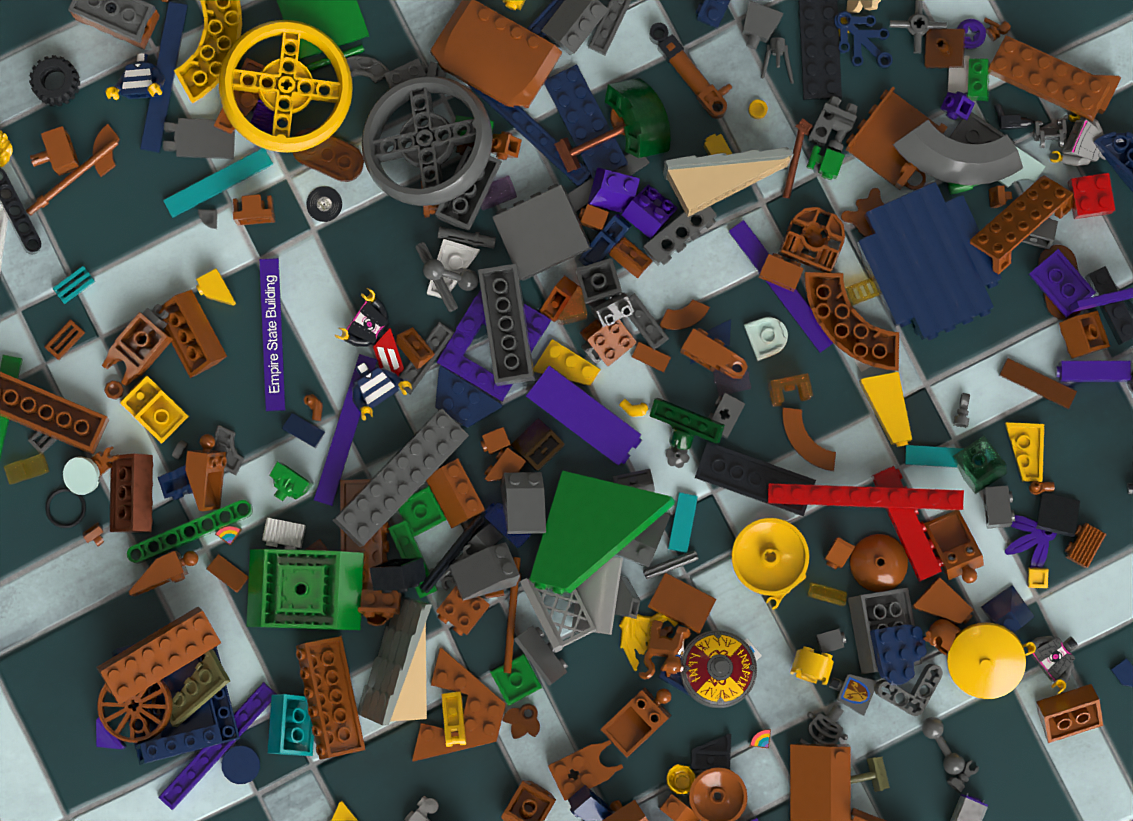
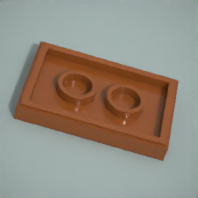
M665 573L648 607L700 633L717 599Z

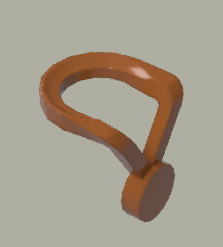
M908 161L904 164L900 171L902 172L901 176L911 164ZM918 168L916 171L921 174L922 182L917 186H912L908 182L904 185L911 190H919L926 183L925 173L919 171Z

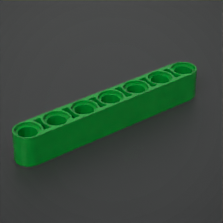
M239 500L131 546L127 550V558L137 564L145 562L250 517L253 513V506L246 500ZM247 504L249 509L246 514L239 513L240 505ZM227 511L231 517L229 521L223 522L221 515ZM207 519H211L213 522L210 529L203 527V523ZM188 527H194L195 534L192 537L186 536L185 532ZM171 534H175L177 541L175 544L170 545L168 537ZM153 542H158L159 549L156 552L150 550V545ZM136 549L141 551V557L138 560H134L132 557V553Z

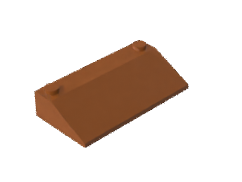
M790 744V821H851V747L849 744Z

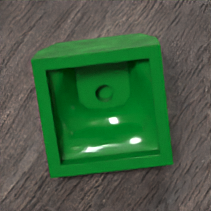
M278 461L269 475L273 478L274 487L277 488L274 496L281 501H284L287 496L297 500L305 495L314 485L287 465Z

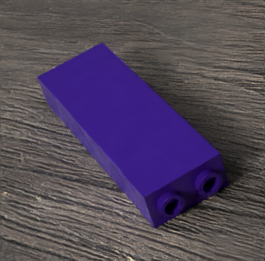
M550 365L526 396L618 466L620 463H626L631 456L628 452L632 447L636 449L642 441L640 438L641 433Z

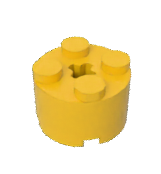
M803 647V649L796 651L790 674L797 673L796 677L811 683H817V680L822 681L821 685H827L834 663L832 660L833 656L827 653H821L820 655L814 653L812 648Z

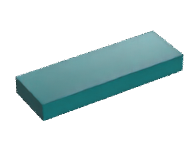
M906 445L905 465L960 468L957 456H960V454L964 456V448Z
M679 492L669 550L687 553L698 496Z

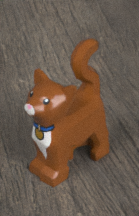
M653 620L647 652L644 655L643 661L648 671L639 672L640 678L649 679L655 673V665L651 660L653 656L667 657L661 667V671H666L667 677L683 671L681 658L684 653L685 638L691 635L688 628L679 626L674 637L668 638V635L673 633V627L669 626L662 629L663 622Z

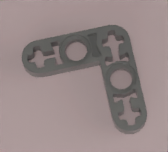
M926 665L910 694L898 686L890 685L886 680H879L874 686V691L877 696L906 713L919 716L923 713L940 682L943 671L938 665ZM931 670H934L935 676L930 673ZM922 685H926L928 688L924 695L920 694V687ZM884 686L892 692L890 694L883 692L881 687ZM898 693L903 694V700L900 703L895 701ZM908 702L915 704L917 709L915 710L907 705Z

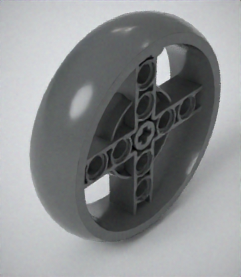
M441 76L414 77L393 86L379 98L371 109L362 134L364 163L375 184L387 195L398 201L416 206H431L445 203L466 192L483 173L492 149V126L487 110L481 100L463 84ZM431 94H446L459 99L468 107L474 119L450 124L444 117L434 114ZM411 100L413 117L404 124L400 135L380 139L384 126L391 115L400 106ZM425 102V105L422 108H419V105ZM428 120L426 125L421 126L423 121ZM463 130H467L465 135L460 136ZM445 134H449L446 139L442 140ZM408 142H412L410 147L405 148ZM475 142L466 164L456 175L443 183L441 165L451 156L454 146ZM390 146H394L390 152H387ZM433 155V158L426 162V159ZM405 158L411 165L420 168L423 189L408 188L395 183L385 173L381 162ZM435 173V177L429 180V176Z

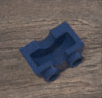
M186 465L157 477L164 499L172 497L173 500L184 497L183 493H193L185 471Z

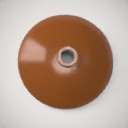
M875 534L862 539L855 546L850 558V568L853 577L862 587L874 592H884L895 588L902 582L907 573L908 558L905 549L896 539L883 534ZM878 559L884 561L883 566L877 564Z
M715 767L703 771L694 779L690 787V806L694 814L701 821H736L742 815L747 805L748 796L744 782L735 772L726 768ZM716 792L721 794L719 799L714 798Z

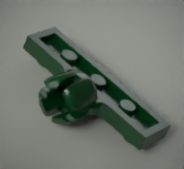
M660 398L654 399L649 415L672 426L669 443L673 447L676 444L677 449L681 450L691 448L695 435L716 444L720 443L725 426L722 423Z

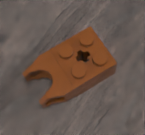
M139 312L115 340L102 366L109 369L117 362L124 361L127 368L121 383L127 386L146 372L171 343L173 338ZM143 337H146V338H147V340H146L145 343H143V342H144V341L142 340Z
M693 328L680 353L712 372L716 369L730 378L741 379L748 368L745 360L724 347L725 343L715 338L712 340L707 337L708 333L704 330ZM738 364L741 366L742 371L735 372L732 366Z
M610 740L604 743L588 745L548 765L564 801L572 797L584 785L589 789L609 780L616 771L623 768L622 764L605 767L599 760L601 751L606 746L612 744ZM571 769L579 771L578 779L574 780L568 777V774H571L569 772Z

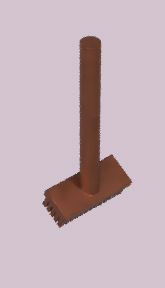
M802 119L795 126L798 128L784 188V198L790 199L804 135L808 136L814 127L805 119Z
M626 125L618 126L573 149L568 138H563L554 144L567 172L581 168L576 155L624 133Z

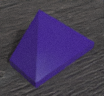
M99 717L96 719L97 747L124 749L127 747L122 740L117 739L105 729Z

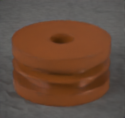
M994 25L985 29L992 41L1000 38V33Z

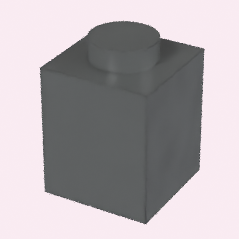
M839 629L815 635L820 653L844 648V643H847L844 632H840Z

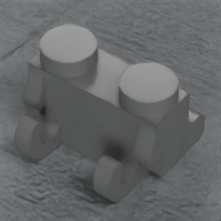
M1066 119L1057 120V125L1061 124V127L1040 129L1039 126H1043V122L1034 121L1033 138L1034 141H1040V148H1045V140H1059V147L1064 146V139H1066L1067 133Z

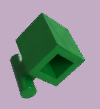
M813 146L806 167L813 170L817 163L821 165L818 173L822 174V178L827 180L836 179L845 155L827 149L825 155L821 156L819 155L821 148Z

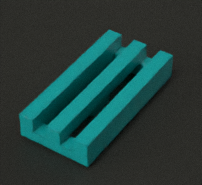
M82 266L53 287V290L61 301L66 304L92 285L95 280L87 269ZM83 272L85 273L83 276H81L79 279H77L76 281H74L72 284H70V285H69L68 287H66L64 290H62L61 292L59 291L61 288H63L65 285H67V284H68L69 282H71L73 279H75L76 277H78L80 274H82ZM86 278L89 279V281L84 283L82 286H80L78 289H76L74 292H72L64 298V294L69 292L71 289H73Z

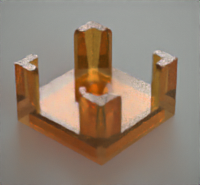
M809 374L770 381L768 388L772 407L781 406L782 402H784L782 390L785 392L796 390V387H798L801 401L810 400L813 397Z

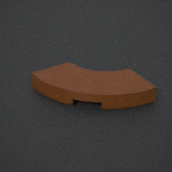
M109 124L104 126L97 135L93 146V155L111 140L115 139L119 142V137ZM113 150L94 164L100 177L116 166L113 160Z
M692 299L689 305L683 309H667L660 327L668 330L688 328L698 323L706 315L710 307Z

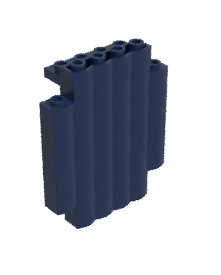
M934 182L866 212L864 216L873 235L859 240L857 246L895 327L898 325L901 328L911 324V320H913L916 336L920 335L922 340L927 338L930 341L938 337L939 332L945 330L948 333L956 329L955 325L962 323L966 325L974 321L973 317L980 315V317H984L991 313L990 310L994 306L985 287L991 289L999 285L998 281L1001 280V275L993 271V258L970 244V239L979 232V228L963 195L945 203L937 183Z

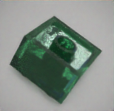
M985 436L953 456V460L964 481L975 494L1007 474V464Z

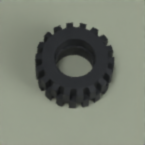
M52 55V58L46 56L43 61L38 60L37 66L33 65V73L30 72L31 80H29V83L39 100L45 104L48 103L50 106L55 104L58 107L62 106V103H70L69 99L74 100V94L79 92L80 77L68 60L61 56L58 58L56 55ZM53 72H62L65 75L62 87L57 90L46 89L45 80L47 76Z

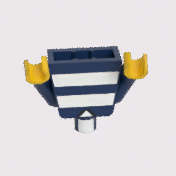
M141 53L137 54V64L126 65L125 71L113 87L107 88L105 93L108 99L113 96L115 100L119 99L120 93L128 99L162 97L161 89L166 79L157 66L148 63V54Z
M365 362L355 367L360 378L353 382L352 401L359 412H361L362 420H366L365 413H369L373 417L372 408L398 392V388H400L403 395H407V392L404 390L405 387H409L412 390L410 382L404 381L396 373L385 368L376 367L369 370Z

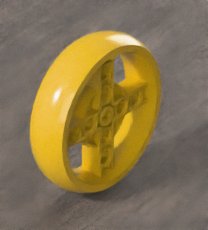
M275 20L250 29L231 46L220 69L219 95L227 118L244 138L270 151L298 152L324 142L341 126L349 111L352 100L353 84L351 71L339 46L318 28L299 21ZM282 36L280 59L268 63L261 72L236 69L242 56L253 45L270 37ZM300 38L312 43L327 56L334 67L338 82L313 79L308 68L298 61ZM292 45L295 51L289 53L285 50V46ZM290 64L293 70L285 71L283 65ZM245 77H249L252 79L253 83L251 85H245L243 83V79ZM269 80L272 86L266 88L262 85V81ZM284 82H287L288 86H291L288 87V90L283 89L284 86H281L284 85ZM307 85L310 91L304 93L301 91L300 86ZM326 87L329 94L322 95L319 92V88ZM234 90L258 93L262 102L270 110L274 111L272 135L258 129L246 119L237 105ZM311 100L336 103L332 113L320 127L307 134L290 137L292 114L304 109ZM286 101L289 107L282 109L279 106V102ZM278 120H285L287 126L284 128L277 125Z

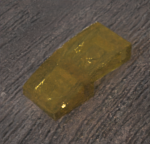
M44 454L4 466L10 485L49 472Z

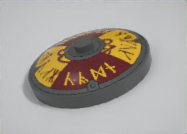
M715 630L702 633L688 644L681 658L683 671L680 672V678L685 690L694 700L708 707L726 708L739 703L750 693L756 681L757 663L754 653L743 639L727 631Z

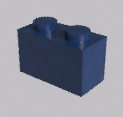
M586 785L568 799L571 813L576 818L581 817L582 821H602L613 814L609 805Z

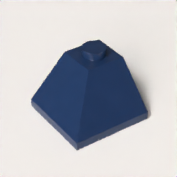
M1013 585L981 606L991 623L1002 625L1013 633L1035 617Z

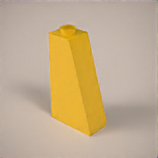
M899 372L860 379V386L891 445L896 444L897 447L908 445V441L912 440Z

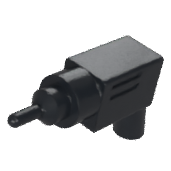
M1001 104L993 105L1000 124V130L1027 128L1034 124L1031 118L1021 117L1020 114L1005 115Z

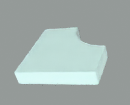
M1016 147L1023 169L998 182L1007 188L1019 180H1028L1035 183L1046 166Z

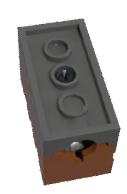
M72 0L68 9L75 20L113 35L120 40L129 42L145 50L160 17L154 5L142 0Z

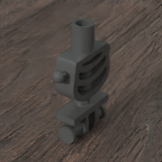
M834 705L827 717L821 713L814 716L812 712H808L807 716L812 719L808 725V732L814 739L812 744H836L840 737L843 740L848 739L847 734H842L843 727L837 724V721L844 712L842 709ZM817 720L823 725L822 729L817 725ZM813 725L819 733L817 734V736H815L812 731ZM831 730L837 732V734L831 735L828 732ZM825 737L835 738L832 742H824L823 740ZM802 738L799 740L802 744H810Z

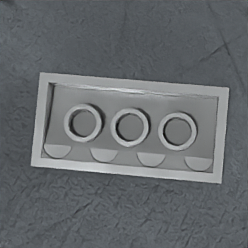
M612 557L577 588V592L596 628L594 633L612 634L623 558ZM575 603L574 614L576 615L579 614L581 608L579 604ZM573 617L572 628H574L577 620L575 617ZM580 619L577 629L584 631L590 628L588 621Z

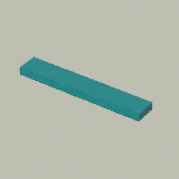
M261 148L163 201L172 218L274 164L266 149Z

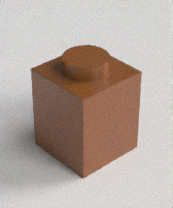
M587 204L586 209H581L578 218L581 219V225L600 232L605 226L609 212Z
M504 427L482 435L483 441H480L484 452L488 451L490 455L511 447Z

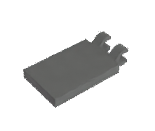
M178 118V124L164 122L165 132H175L174 142L163 141L164 151H176L177 157L234 159L235 131L229 134L214 127L216 120Z

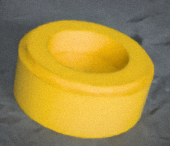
M760 99L752 101L748 108L749 115L754 119H762L768 111L767 104Z

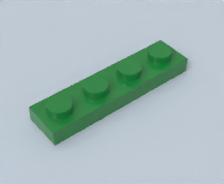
M407 520L388 528L401 558L423 557ZM424 560L426 577H428L430 571ZM436 584L428 593L422 591L420 586L415 587L419 598L438 591Z

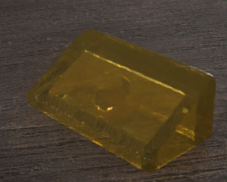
M811 582L807 597L843 607L846 605L847 592Z

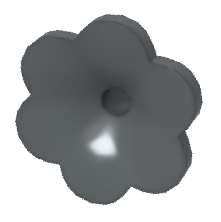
M676 444L675 447L672 446L666 452L668 464L682 468L684 463L689 461L688 450L677 449Z

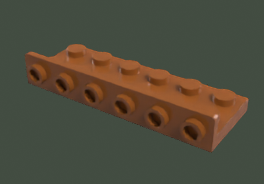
M371 479L340 480L341 510ZM388 522L362 547H359L341 529V551L364 553L363 590H373L370 568L388 561Z
M342 636L297 645L296 657L301 668L300 676L304 683V695L308 702V714L312 721V733L315 736L316 752L319 755V759L322 760L365 750Z

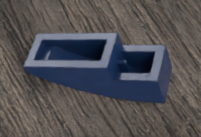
M619 214L614 215L590 244L592 249L584 252L578 260L585 266L603 261L632 225Z

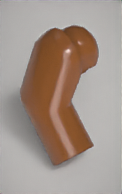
M313 394L306 395L304 403L313 410L312 420L321 421L322 402Z
M1033 481L1029 486V490L1034 495L1042 492L1054 491V482Z

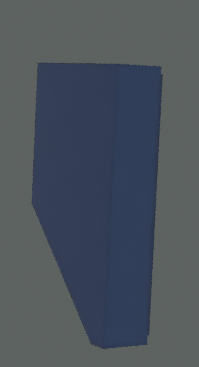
M1125 658L1110 670L1122 686L1133 687V666Z

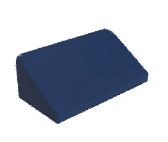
M293 413L282 427V430L315 449L325 434L323 430Z

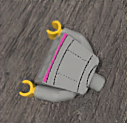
M1068 115L1069 120L1075 122L1062 151L1064 156L1059 151H1053L1052 154H1057L1059 158L1057 160L1050 159L1052 163L1062 161L1064 164L1081 166L1088 165L1090 162H1096L1099 157L1106 160L1094 144L1096 139L1104 135L1098 120L1094 119L1092 122L1079 115L1076 117Z

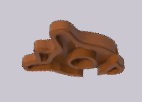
M872 188L868 198L856 201L858 211H844L841 215V220L853 224L863 237L873 235L864 215L866 212L884 205L881 200L880 190Z

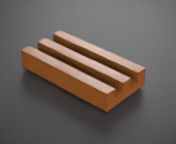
M70 319L48 342L45 348L56 359L60 360L85 332ZM71 326H73L74 328L62 339V341L54 349H51V347L56 343V341ZM78 331L76 336L57 354L56 352Z

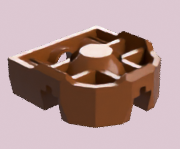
M804 208L791 220L778 254L821 272L832 273L845 242L844 224L837 215L825 212L821 208ZM819 214L829 217L826 226L816 222ZM793 224L803 227L801 235L790 231ZM823 230L826 233V238H822L820 234ZM795 239L790 252H788L792 240ZM830 239L840 242L838 250L828 246ZM803 246L809 251L817 252L816 257L813 258L801 253ZM830 253L829 258H828V260H827V263H826V265L824 266L825 261H826V259H827V256H828V254Z

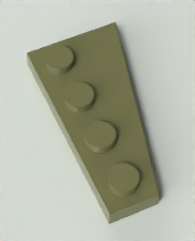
M213 649L205 653V658L197 664L193 675L184 682L185 686L183 689L177 692L172 699L173 709L169 721L173 727H178L230 682Z

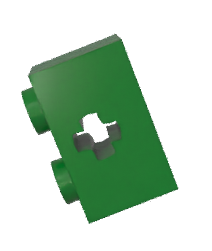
M969 59L968 98L971 101H989L990 73L988 68L990 63L988 59Z

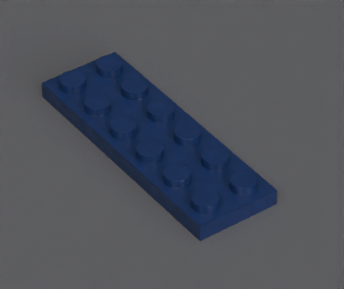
M577 64L546 79L544 85L576 147L611 130ZM615 137L580 153L593 181L597 167L616 171L628 165Z

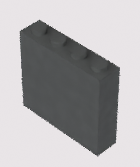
M554 184L547 188V192L542 194L537 192L530 196V200L525 202L520 200L513 204V208L508 210L503 208L496 212V216H493L512 263L518 266L520 280L524 281L592 249L563 185Z

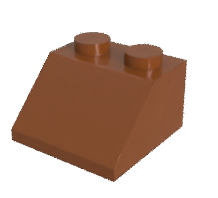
M1098 311L1078 315L1059 323L1061 334L1064 336L1071 359L1110 347Z

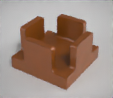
M259 194L242 196V211H239V201L237 198L233 199V220L238 226L275 222L273 198L271 195L267 196L268 209H265L264 201L261 200Z

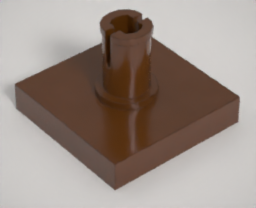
M929 29L926 33L925 67L964 68L965 29Z

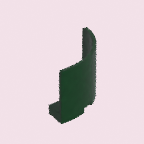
M640 78L608 84L605 103L610 105L616 111L619 118L622 117L625 122V151L637 158L668 152L671 141L670 125L664 105L657 93Z

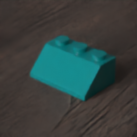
M287 694L272 695L267 753L313 756L314 735L312 733L311 717L308 714L307 698L305 696Z

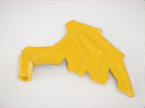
M660 613L653 616L637 614V619L629 617L622 619L619 625L622 628L620 648L624 649L634 671H637L639 664L638 659L635 657L634 649L639 654H645L647 650L646 642L650 639V628L653 620L661 622L668 620L674 627L678 622Z

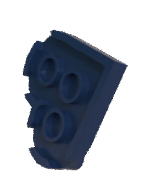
M905 624L870 631L877 668L881 678H885L890 685L895 686L907 683L910 679L914 678V662L920 660L927 653L922 629L918 626Z

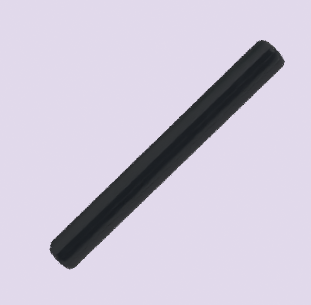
M477 515L428 575L427 579L420 585L422 591L425 593L430 592L463 548L485 523V519L482 516Z

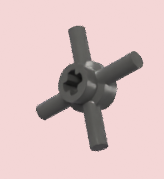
M915 0V14L910 16L908 21L890 20L889 23L891 28H907L914 35L913 53L915 54L921 53V39L929 29H947V22H929L928 18L922 14L923 0ZM916 22H920V25H921L920 28H916V27H917V25H915Z

